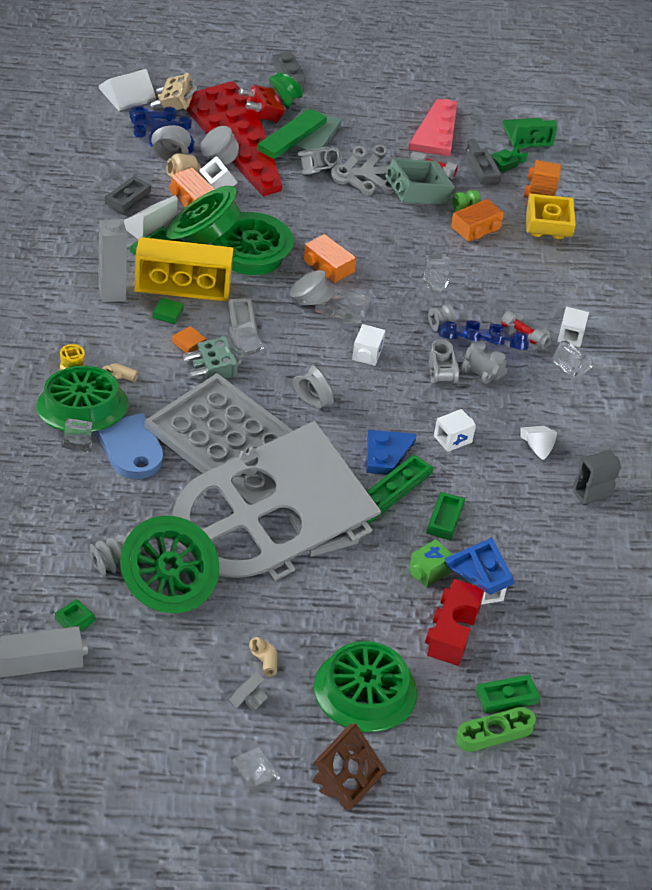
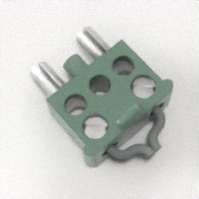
M225 336L199 342L198 351L183 354L185 362L193 360L195 369L190 370L191 378L206 375L208 379L216 373L224 379L230 377L237 378V365L241 363V358L244 357L243 351H238L235 347L230 346ZM232 350H233L236 354H239L238 357H237V360H238V361H236Z

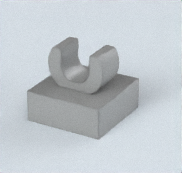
M256 671L236 690L229 701L236 708L245 701L247 706L255 711L268 698L262 690L258 689L264 678Z

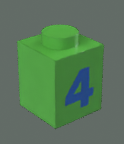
M435 539L412 553L409 572L425 587H429L450 574L451 569L448 568L445 558L453 554Z

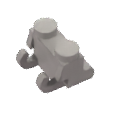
M480 340L472 341L471 346L468 347L464 355L466 360H464L461 366L462 371L468 372L471 370L481 376V382L484 384L489 383L493 379L497 381L508 370L505 367L507 360H505L506 356L501 352L488 350L486 344Z

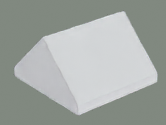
M147 69L110 78L99 85L100 91L118 111L156 101Z
M176 195L125 219L126 230L139 239V237L144 238L161 227L167 229L171 221L177 216L178 199Z

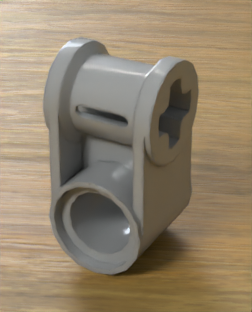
M320 147L298 152V156H301L302 174L316 173L323 169L334 167L342 159V154L336 147ZM328 152H329V155H330L329 161H327V153H328Z
M443 339L435 340L432 343L428 360L432 384H437L438 381L458 383L459 368L452 344Z

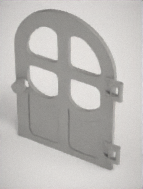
M315 421L256 449L251 446L249 452L246 453L243 450L240 452L239 457L196 477L182 490L173 509V516L191 521V510L200 495L211 488L220 490L234 513L221 521L201 529L213 541L237 528H245L260 548L261 554L256 558L248 560H230L218 557L219 576L242 578L255 576L267 571L273 581L295 571L290 559L342 533H345L351 542L371 533L372 529L366 521L381 514V510ZM257 471H261L275 481L276 491L270 497L249 505L243 500L231 480L241 473L252 476ZM278 508H288L295 511L302 523L299 535L284 544H275L258 521L260 517ZM360 526L364 529L355 535L352 530ZM178 542L181 551H185L187 548ZM189 552L186 557L190 561H195L194 556ZM285 565L286 570L278 574L275 572V569Z

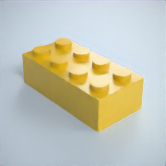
M139 237L135 255L134 292L228 302L234 248Z

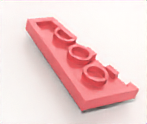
M437 99L410 141L408 150L450 156L457 102L449 99Z

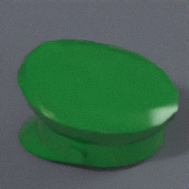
M281 72L269 76L270 86L275 90L281 103L286 108H290L293 100L302 98V88L292 77Z

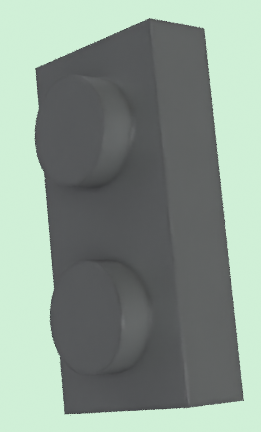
M133 176L105 196V204L123 213L151 192V185Z

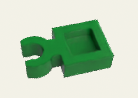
M514 147L511 152L504 149L490 155L499 171L503 173L518 167L519 163L526 162L528 153L520 154L521 147Z

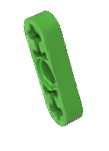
M518 707L464 722L458 728L456 743L462 750L473 752L527 737L533 732L536 716L530 709ZM498 725L504 732L495 734L488 727Z

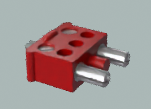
M253 84L250 90L240 88L238 92L239 95L247 97L246 108L254 110L257 118L278 123L285 112V105H282L280 98L272 87L267 88Z

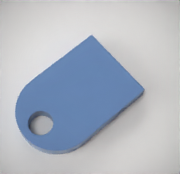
M144 413L123 417L116 424L95 431L113 469L118 474L131 479H144L156 474L163 462V450L156 436L144 427L146 420ZM137 464H145V465H147V466H146V467H143V468H140V467H137V466H135V465H137Z

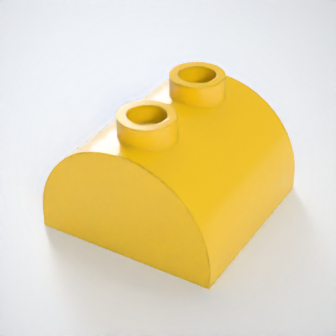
M529 194L526 213L527 233L535 237H540L542 234L552 235L556 239L573 236L576 227L573 198Z

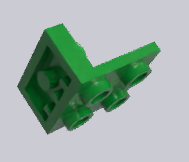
M542 118L503 120L502 122L513 148L554 145L558 127L556 120L543 121Z

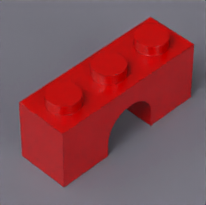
M453 579L450 589H444L440 601L441 604H444L443 608L437 607L433 618V623L436 624L435 629L430 627L425 639V643L429 644L427 656L456 666L460 665L471 628L458 623L463 622L474 626L485 591L475 585Z

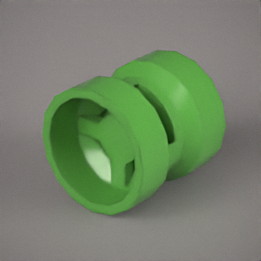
M470 190L467 193L456 192L452 197L455 212L481 202L480 194L477 190Z

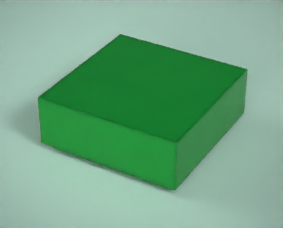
M161 298L153 311V318L176 324L184 310V303Z
M76 599L55 613V620L64 628L79 626V630L82 631L95 622V615Z

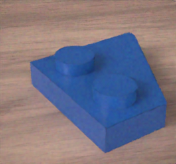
M368 430L366 473L388 475L396 469L398 463L402 462L406 457L410 446H414L416 434Z
M489 538L445 558L449 569L489 595L515 584L493 538Z

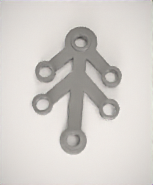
M376 145L372 156L361 168H353L358 161H362L365 158L366 154L364 147L356 146L353 149L352 156L345 164H337L332 168L331 176L334 182L339 185L350 183L361 190L362 194L366 196L373 194L375 185L381 188L385 194L394 193L393 187H386L391 186L389 181L378 177L386 175L389 166L374 167L379 160L385 158L386 147ZM356 177H363L368 181L362 182Z

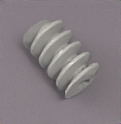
M130 532L126 536L123 534L118 535L116 540L113 537L107 538L106 543L104 541H97L95 546L89 544L94 566L102 576L106 575V567H109L112 573L116 572V564L119 563L120 565L122 547ZM141 547L140 555L147 557L148 553Z

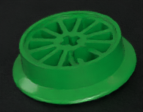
M233 186L219 187L191 202L171 221L166 231L167 237L173 240L179 239L181 242L205 245L219 238L239 218L240 209L235 202L236 188Z
M240 212L239 218L233 226L219 238L212 241L214 246L234 248L232 271L245 275H262L274 271L281 265L283 258L289 254L294 243L291 230L282 221L270 215L257 212Z
M73 366L57 371L47 379L44 391L36 403L37 414L43 422L55 429L74 433L94 432L108 428L120 421L127 413L129 407L128 398L125 392L119 388L116 377L110 372L94 366Z
M157 516L147 519L130 532L122 547L120 566L125 584L137 600L153 610L164 613H182L192 610L201 605L211 595L217 584L219 558L216 548L209 536L199 526L184 518ZM164 538L173 540L170 551L166 552ZM154 539L157 540L159 553L153 548L149 541ZM178 542L187 548L180 555L175 552ZM143 547L153 559L140 555V548ZM191 552L195 561L183 562L182 558ZM137 562L148 565L151 568L139 569ZM166 563L171 565L169 571L165 569ZM182 572L189 574L188 577L191 584L183 583L180 580L179 574ZM154 574L147 582H144L141 578L142 575ZM159 580L156 592L149 588L153 582ZM164 583L167 585L169 596L161 593ZM175 589L179 592H182L184 595H176Z
M372 641L353 642L339 648L321 665L314 681L315 697L322 711L331 720L343 727L356 723L361 732H380L396 727L408 718L417 701L416 683L404 659L392 648ZM383 687H389L390 689L388 691L383 689ZM353 692V698L350 699L346 696ZM359 700H361V701H366L367 704L360 703V702H358V701H359Z

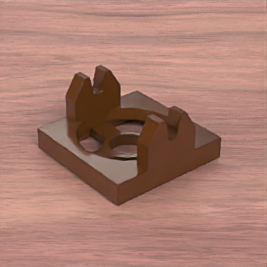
M354 723L349 724L314 761L319 772L314 777L313 782L322 785L319 790L320 793L328 797H337L345 810H351L387 770L357 724ZM336 753L343 760L342 770L338 775L335 774L333 769ZM350 759L358 763V770L354 775L348 770V761ZM364 763H365V765H366L365 775L363 774V771H364ZM348 778H354L359 786L355 789H347L343 784Z

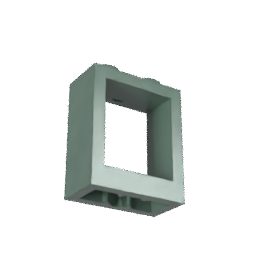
M393 158L385 175L400 200L406 203L447 205L455 188L437 161ZM411 181H424L425 183H411Z

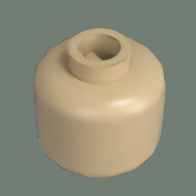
M175 154L168 160L166 170L171 178L172 174L190 169L191 167L200 174L201 166L194 155Z

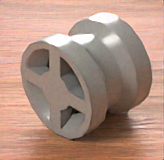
M450 305L442 306L441 309L431 308L428 312L429 323L434 331L442 330L443 327L453 328L455 326L456 317Z

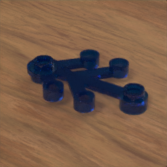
M136 106L129 111V118L135 124L133 127L135 137H145L146 126L144 124L151 126L149 145L152 147L151 139L156 130L172 125L189 130L192 126V119L187 116L180 117L179 121H172L176 119V109L173 107H166L164 112L149 111L143 106ZM190 135L191 143L188 147L189 153H192L194 151L195 141Z
M467 320L466 325L457 326L455 322L444 321L443 325H438L437 328L439 336L447 339H457L458 336H461L470 341H480V339L496 345H504L505 341H510V347L514 349L528 350L530 339H528V334L514 332V336L503 335L504 326L492 323L489 329H480V322L475 320Z

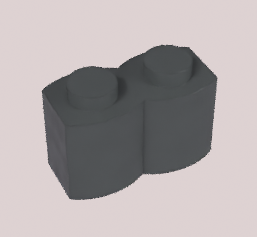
M611 450L585 456L580 460L579 475L574 481V493L582 505L608 498L613 494L616 485L615 479L618 477L621 463Z

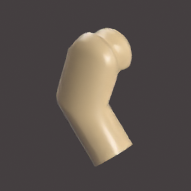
M118 363L102 367V369L113 374L117 380L123 378L135 382L139 371Z
M260 637L253 638L249 642V648L252 654L263 662V674L269 677L275 676L277 674L276 648Z

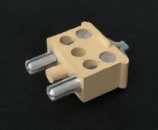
M188 72L184 75L168 78L165 86L156 88L159 100L151 102L152 109L163 107L166 113L180 109L185 110L189 106L193 93L198 91L199 87L196 86Z

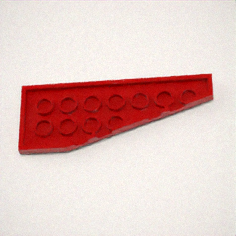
M232 81L195 91L188 108L185 109L206 134L219 126H227L232 130L239 145L238 155L232 163L263 197L282 191V182L274 159L257 150L258 143L266 139L260 118H257L254 110L246 108L247 97L239 95L240 87Z

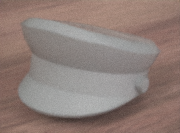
M179 126L162 127L152 135L153 151L164 160H169L175 154H189L190 134L185 128Z
M219 126L211 130L201 143L200 150L202 155L211 160L217 156L223 165L234 161L239 152V145L232 130L227 126Z
M318 270L310 272L296 281L289 294L299 305H318L333 297L334 288L325 282V271Z
M312 365L307 374L296 376L293 379V387L296 393L306 403L318 409L327 405H333L334 395L325 375L317 367Z

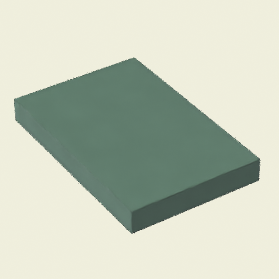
M302 108L295 118H297L309 109ZM322 114L327 117L326 124L288 150L298 153L303 150L326 147L341 126V119Z

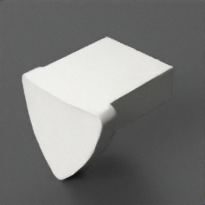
M546 426L522 427L521 438L528 441L529 446L539 458L545 459L553 449L557 432Z

